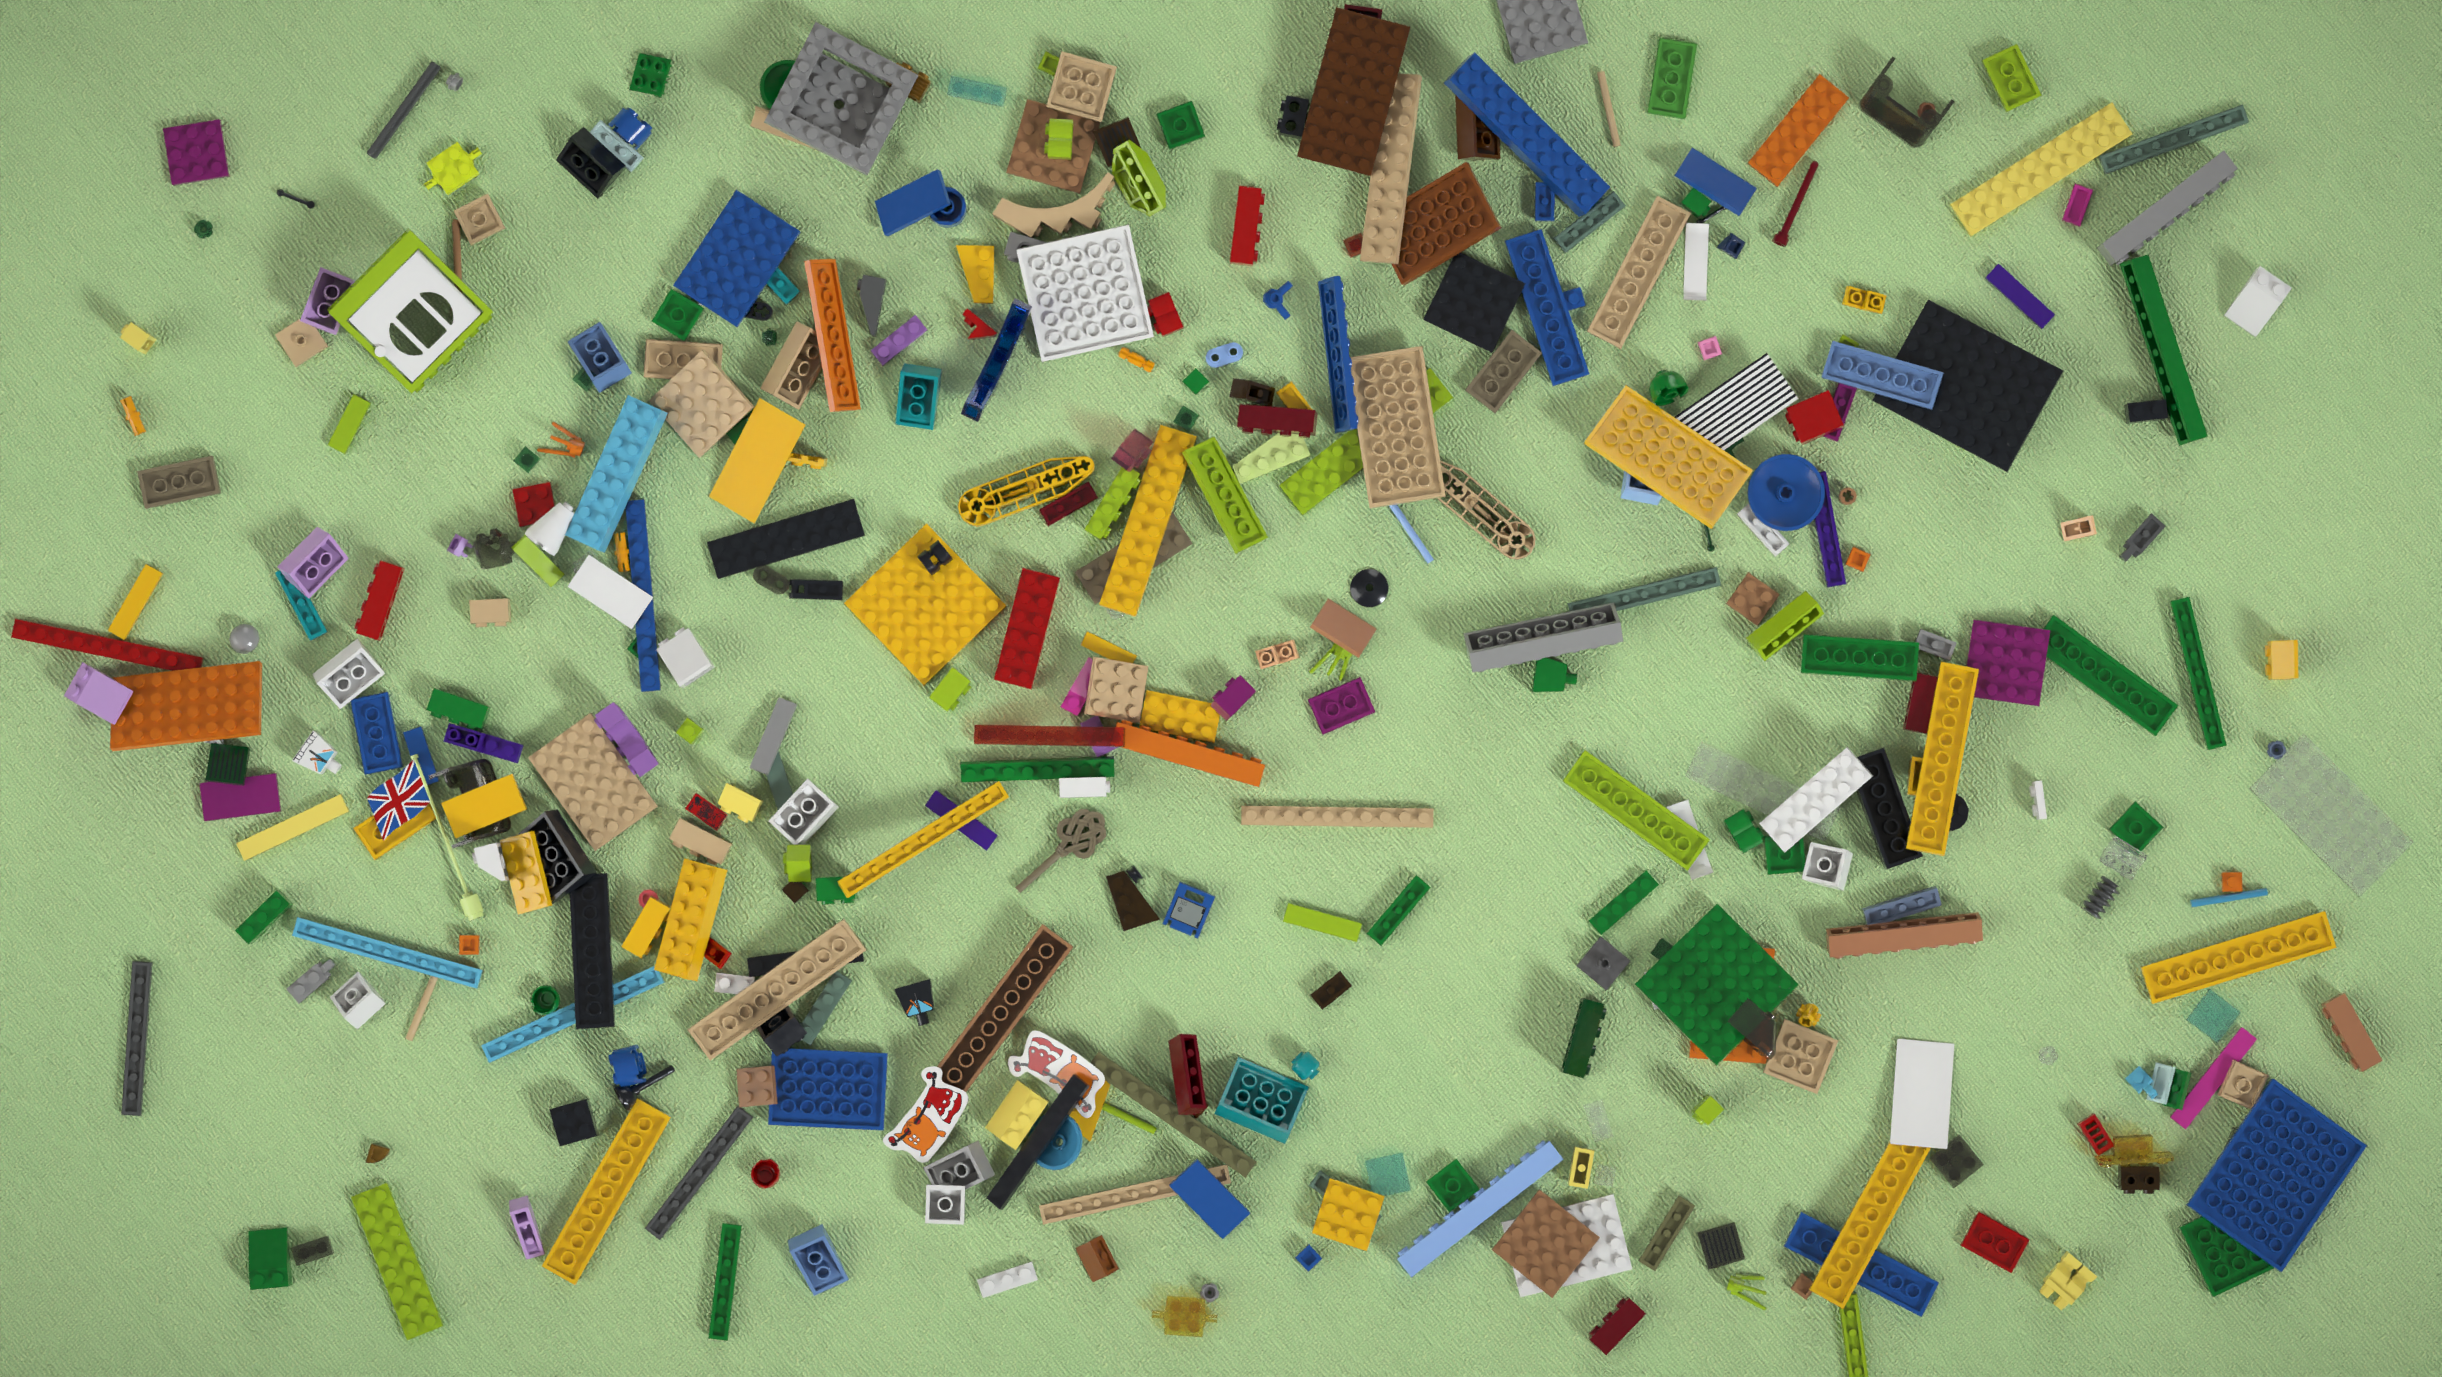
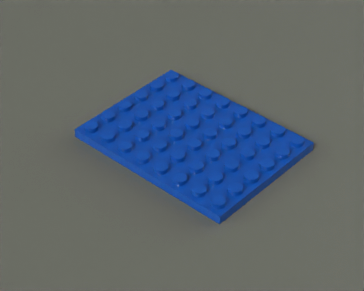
M2271 1079L2186 1205L2273 1268L2282 1272L2367 1145L2275 1079Z

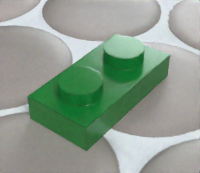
M2175 1069L2167 1104L2162 1105L2179 1110L2183 1109L2192 1073Z

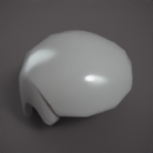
M241 624L232 630L229 641L231 648L235 652L247 654L257 647L260 638L258 631L252 625Z

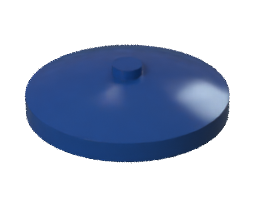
M1782 454L1765 460L1755 469L1748 484L1747 495L1750 508L1761 523L1775 530L1793 531L1808 525L1819 514L1824 503L1825 488L1822 477L1813 464L1796 455Z

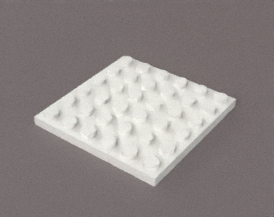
M1129 224L1016 249L1042 362L1154 337Z

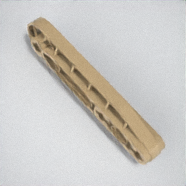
M1440 460L1441 464L1451 467L1448 471L1441 465L1442 473L1446 474L1449 478L1448 482L1444 484L1445 493L1451 498L1447 503L1441 498L1437 499L1507 558L1519 560L1528 556L1535 547L1536 540L1534 531L1530 526L1464 470ZM1452 469L1458 470L1468 477L1464 483L1451 473ZM1469 479L1482 489L1479 495L1475 494L1465 485ZM1452 480L1455 481L1452 484L1454 487L1458 488L1460 486L1462 488V495H1454L1455 490L1452 487L1449 490L1446 488ZM1483 492H1486L1497 502L1493 508L1480 498ZM1452 499L1465 509L1462 515L1458 514L1448 505ZM1477 502L1481 503L1486 509H1488L1492 514H1494L1499 520L1496 522L1493 518H1491V515H1490V514H1488L1485 510H1483V509H1482L1478 504H1476V503H1477ZM1498 504L1512 514L1508 520L1494 510ZM1473 506L1475 510L1480 512L1487 520L1492 521L1495 525L1492 527L1478 514H1476L1472 510ZM1467 511L1480 522L1476 528L1462 517ZM1514 516L1520 522H1509V520ZM1503 522L1505 526L1498 532L1496 527ZM1481 524L1495 534L1491 540L1477 530ZM1496 536L1498 547L1492 542ZM1512 536L1515 538L1519 536L1521 538L1519 540L1521 541V544L1519 545L1517 543L1513 545V540H1511ZM1524 545V546L1527 547L1530 551L1527 552L1524 548H1522V546ZM1513 549L1516 550L1514 557H1512V555H1513Z

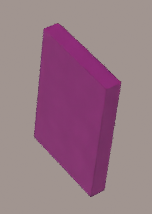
M1361 677L1308 699L1322 735L1375 713Z

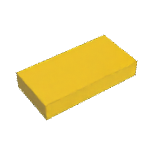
M1292 381L1276 392L1287 408L1313 410Z

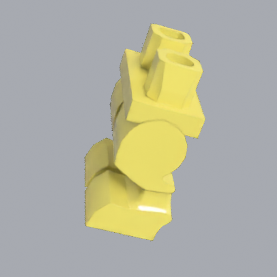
M2066 1251L2061 1257V1261L2056 1263L2055 1267L2044 1278L2043 1281L2045 1283L2039 1292L2047 1299L2054 1291L2059 1294L2053 1304L2062 1310L2068 1304L2072 1305L2084 1292L2086 1283L2094 1281L2097 1276ZM2076 1269L2075 1274L2071 1276L2072 1270Z

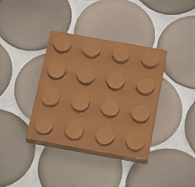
M1027 99L1006 173L1080 194L1096 140L1093 131L1099 129L1100 122L1046 107V104ZM1050 118L1073 120L1071 160L1048 159V154H1044L1045 142L1049 140V135H1045L1046 123L1050 122Z
M1539 1189L1491 1250L1553 1298L1600 1237Z

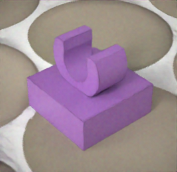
M455 534L447 551L458 557L460 555L467 557L468 555L463 552L464 548L469 547L472 549L473 546L468 543L469 540Z

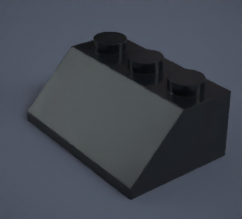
M584 127L570 137L556 159L560 165L597 199L619 177L626 166Z

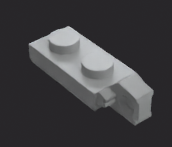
M329 959L324 964L321 962L315 964L291 984L287 991L300 1004L329 979L328 977L331 976L329 971L336 964L332 959Z

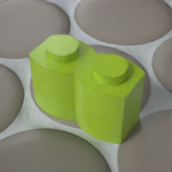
M1050 118V122L1046 123L1045 135H1049V140L1045 142L1044 154H1048V159L1071 160L1073 120Z

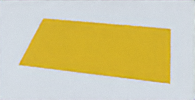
M759 398L709 497L755 524L805 424Z

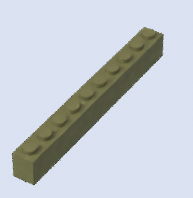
M1100 1051L1091 1061V1064L1103 1073L1107 1082L1245 1178L1257 1161L1193 1116L1178 1115L1176 1104Z

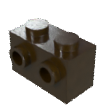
M2118 1166V1189L2123 1190L2124 1194H2135V1190H2143V1194H2154V1190H2160L2159 1167Z

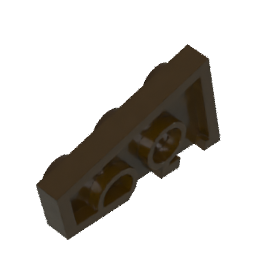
M1125 871L1106 876L1123 931L1160 920Z

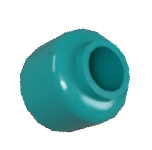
M1300 1052L1291 1061L1293 1064L1291 1069L1302 1080L1307 1078L1312 1080L1319 1073L1317 1069L1320 1063L1310 1052Z

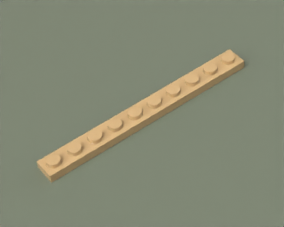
M1242 806L1241 825L1433 828L1434 808Z
M1227 1164L1207 1168L1223 1185L1231 1183ZM1179 1175L1039 1205L1043 1225L1176 1196L1178 1194L1169 1184Z

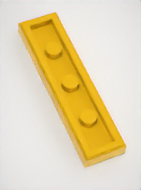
M145 564L110 625L109 632L126 640L163 575L162 572Z

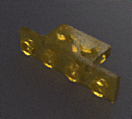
M2145 1134L2113 1136V1155L2094 1156V1160L2100 1167L2107 1168L2118 1164L2120 1166H2130V1164L2135 1163L2148 1165L2152 1162L2167 1164L2168 1161H2174V1156L2169 1151L2153 1152V1136Z

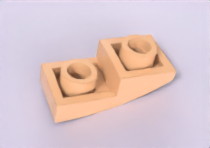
M1294 640L1255 651L1260 669L1300 658Z

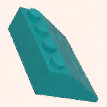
M1238 1057L1214 1114L1285 1144L1309 1087Z

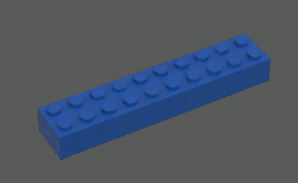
M1475 52L1469 55L1444 82L1578 217L1585 215L1610 188Z

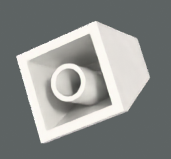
M683 627L674 633L675 637L671 640L667 638L658 644L660 647L656 649L681 688H685L715 668L689 628L685 630Z

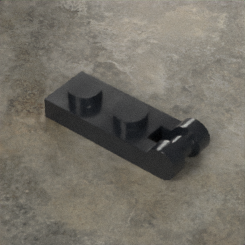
M790 579L791 593H789V599L843 600V581ZM799 586H804V593H799Z

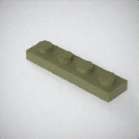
M1678 1195L1638 1261L1656 1271L1695 1205Z

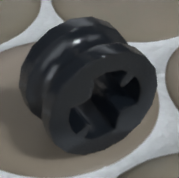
M1132 865L1131 870L1127 869L1126 872L1137 884L1139 879H1143V876Z

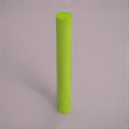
M1107 1103L1102 1108V1110L1152 1134L1157 1129V1127Z

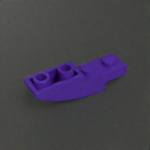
M450 723L448 724L443 741L514 763L519 762L523 749L522 744Z

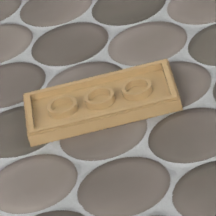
M646 339L643 377L672 379L701 350H705L717 365L722 368L723 344Z

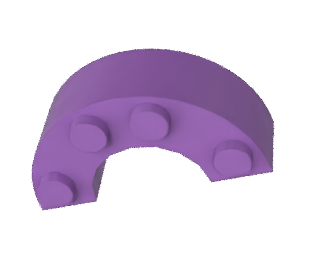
M612 702L595 715V723L600 729L603 727L606 730L605 734L611 742L615 740L618 744L616 749L622 757L626 756L630 763L628 768L634 775L638 774L641 777L659 764L645 740L615 702Z

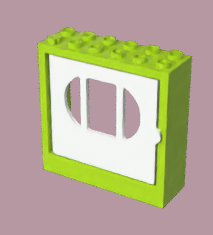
M409 228L327 309L328 313L411 394L414 391L418 393L425 386L424 381L428 377L432 379L438 373L437 368L441 364L446 365L452 359L451 354L455 350L459 352L465 346L464 341L468 337L473 338L479 332L478 327L482 323L484 325L487 324L493 317L491 315L493 313L492 309ZM419 248L438 268H440L483 312L481 313V311H480L476 306H474V305H473V304H472V303H471V302H470V301H469V300H468L419 250H417V249ZM433 292L443 296L452 307L453 323L450 325L420 296V293ZM413 299H416L447 330L430 348L424 346L396 318ZM348 319L369 341H371V342L376 346V348H374V347H373L351 324H349L346 320ZM390 323H394L423 354L408 355L398 350L390 338ZM383 356H386L410 381H412V383H410V382H409L391 363H389Z

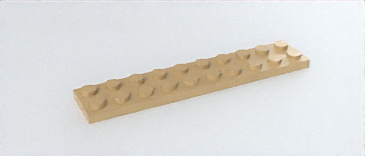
M1398 74L1370 177L1360 261L1399 263L1422 76L1418 74Z
M843 918L688 1028V1031L711 1061L865 952L866 948Z

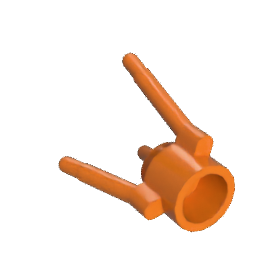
M552 422L554 427L572 439L566 441L553 435L550 438L567 445L566 450H569V452L538 448L537 451L566 455L573 458L576 455L580 457L585 446L582 438L575 436L562 426Z

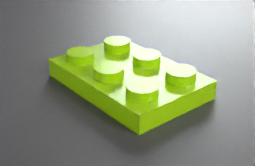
M2017 44L1982 60L2006 112L2042 96Z

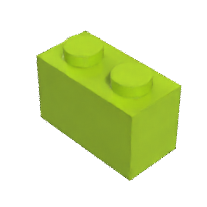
M952 667L929 698L947 712L950 709L954 711L960 703L958 701L959 697L962 694L965 696L971 689L969 685L971 681Z
M787 845V852H783L784 874H788V882H811V846Z
M1707 1094L1691 1110L1694 1113L1692 1117L1701 1125H1709L1724 1108L1712 1096Z

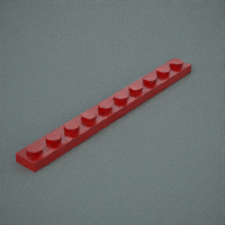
M18 619L14 621L11 638L171 671L201 668L204 660L203 657Z

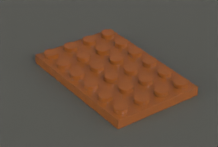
M1468 162L1456 167L1407 197L1399 263L1392 264L1403 286L1502 228Z

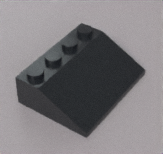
M558 809L544 811L519 833L535 832L552 904L583 885L597 873Z

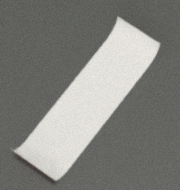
M1686 223L1684 300L1707 301L1709 224Z
M1689 799L1667 806L1668 810L1698 830L1690 808ZM1705 848L1688 870L1692 880L1714 873Z

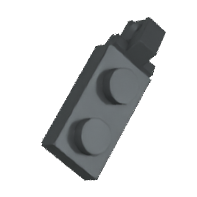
M2151 513L2123 545L2126 550L2120 555V558L2124 562L2132 555L2136 558L2166 526Z

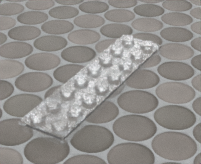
M1700 742L1685 775L1686 778L1766 815H1770L1800 788L1703 742ZM1840 806L1807 834L1825 842Z

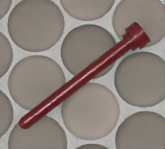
M1817 161L1811 163L1781 231H1778L1773 237L1772 242L1779 246L1786 247L1788 244V232L1819 164Z

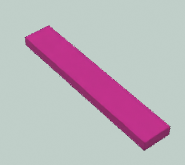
M2240 1027L2185 1097L2183 1109H2176L2170 1118L2184 1129H2187L2223 1083L2232 1061L2240 1062L2257 1038L2243 1027Z

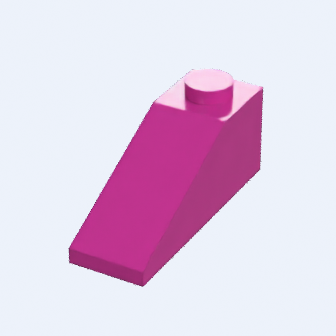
M1088 657L1060 706L1076 716L1080 714L1087 699L1093 661L1090 657Z

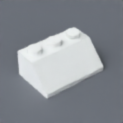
M356 639L312 675L320 688L341 709L383 676L385 672L365 646Z
M807 779L773 815L769 822L793 845H805L839 806Z

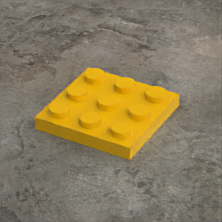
M1330 1178L1312 1233L1367 1251L1385 1196Z

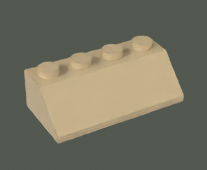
M799 322L795 323L760 388L798 410L822 369L815 330Z

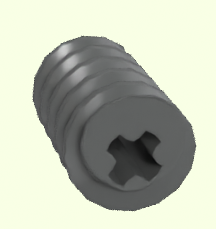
M2101 876V880L2104 883H2096L2099 889H2092L2094 895L2088 894L2087 897L2090 902L2083 901L2086 908L2081 907L2096 919H2101L2098 914L2099 912L2106 913L2103 906L2110 907L2107 900H2115L2112 894L2119 895L2116 889L2119 886L2105 876Z

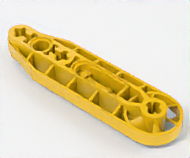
M1086 456L1050 458L976 486L964 492L958 504L959 514L969 525L979 527L1066 495L1094 472V462ZM1052 461H1062V465L1046 470L1044 465ZM1086 462L1089 465L1088 470L1081 468L1082 463ZM1043 465L1045 471L1028 477V470ZM1076 465L1079 474H1076L1075 468L1073 466ZM1065 469L1072 470V475L1068 478L1062 476V472ZM1025 472L1027 478L1012 484L1010 483V477ZM1056 472H1058L1061 481H1058V479L1055 478L1057 477L1055 474ZM1047 476H1050V478H1054L1052 479L1051 484H1048V482H1044L1047 480ZM1007 479L1009 485L992 490L991 484ZM1070 483L1071 487L1066 491L1055 494V488ZM1025 484L1028 485V487H1027V486H1024L1023 488L1017 489V490H1015V491H1011V492H1009V494H1007V495H1004V496L1001 495V493L1006 492V491H1009V490L1014 489V488H1017V487H1019V486H1022V485H1025ZM986 486H989V488H990L991 491L988 492L986 489H982V488H983V487H986ZM1030 490L1029 493H1026V494H1024V495H1021V496H1018V497H1016V498L1010 499V500H1008V501H1005V502H1004V500H1003L1004 498L1014 497L1015 495H1018V494H1020V493L1027 492V491ZM1050 490L1053 491L1054 496L1041 501H1038L1036 495ZM979 491H981V498H978ZM998 495L1000 498L1001 503L996 504V501L994 499V496ZM1031 497L1035 498L1036 503L1023 508L1019 507L1018 502ZM993 500L994 502L989 505L985 504L986 502ZM976 503L982 504L980 511L973 510ZM1016 503L1017 510L1004 515L1001 514L1000 509ZM998 510L1000 516L994 518V517H995V514H996V511Z

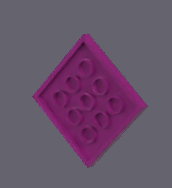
M1973 620L1967 667L1979 669L1974 698L2039 707L2050 630Z

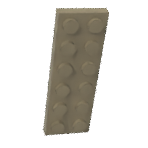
M1173 511L1153 568L1193 544ZM1119 545L1075 571L1095 605L1101 600Z

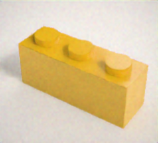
M650 896L621 947L640 958L643 955L647 956L652 948L650 943L653 938L657 939L662 929L659 927L663 921L667 922L671 907Z

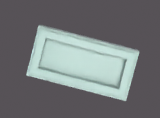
M2156 1062L2152 1076L2153 1082L2150 1085L2157 1091L2158 1095L2153 1100L2147 1095L2146 1100L2167 1104L2176 1067Z

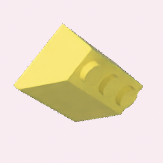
M1017 1080L985 1128L1016 1150L1049 1101Z

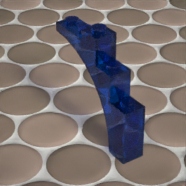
M1016 298L1012 302L992 351L965 401L961 412L962 415L977 422L980 420L996 391L999 380L1009 364L1012 353L1022 337L1032 306Z

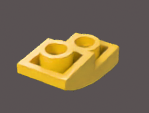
M1846 286L1842 305L1882 314L1887 295Z

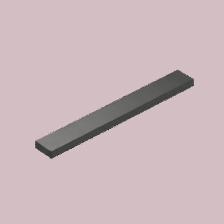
M132 961L121 1115L142 1116L153 962Z
M739 1105L736 1107L645 1227L648 1232L659 1240L662 1239L752 1120V1115L739 1107Z

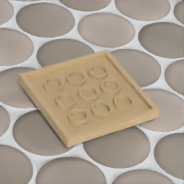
M701 350L649 400L654 407L668 413L665 420L699 458L755 407L705 350Z

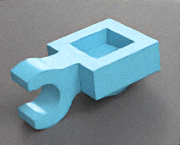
M2140 1066L2125 1078L2138 1094L2144 1091L2152 1100L2158 1095L2157 1091L2150 1085L2153 1082L2152 1078Z

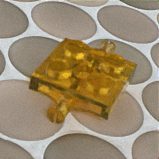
M1167 1295L1164 1311L1152 1310V1318L1163 1319L1165 1335L1203 1337L1205 1323H1217V1319L1210 1318L1218 1317V1315L1206 1314L1205 1298Z

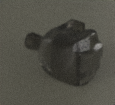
M493 528L490 529V536H485L483 533L477 534L476 541L473 543V551L482 569L500 567L513 563L512 556H514L515 552L511 547L517 542L509 541L508 534Z

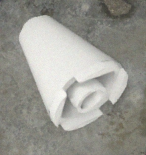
M559 502L530 526L525 535L535 544L540 545L543 550L555 556L575 514L573 512L574 507L567 502L563 504Z

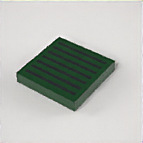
M211 743L205 778L206 782L244 786L250 748Z

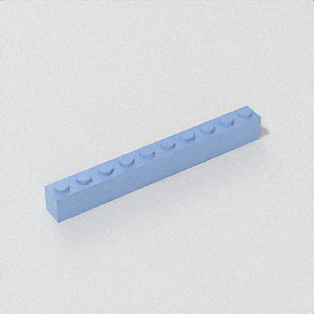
M1543 1140L1538 1143L1533 1153L1527 1152L1519 1158L1521 1160L1520 1163L1516 1166L1512 1164L1504 1170L1506 1174L1502 1177L1496 1176L1489 1182V1187L1486 1189L1482 1187L1474 1193L1475 1198L1471 1201L1466 1199L1459 1205L1460 1209L1455 1213L1451 1211L1443 1217L1444 1222L1440 1225L1438 1223L1432 1225L1428 1229L1429 1233L1425 1236L1421 1234L1414 1239V1245L1409 1249L1407 1246L1398 1252L1397 1260L1410 1277H1413L1564 1160L1551 1142Z

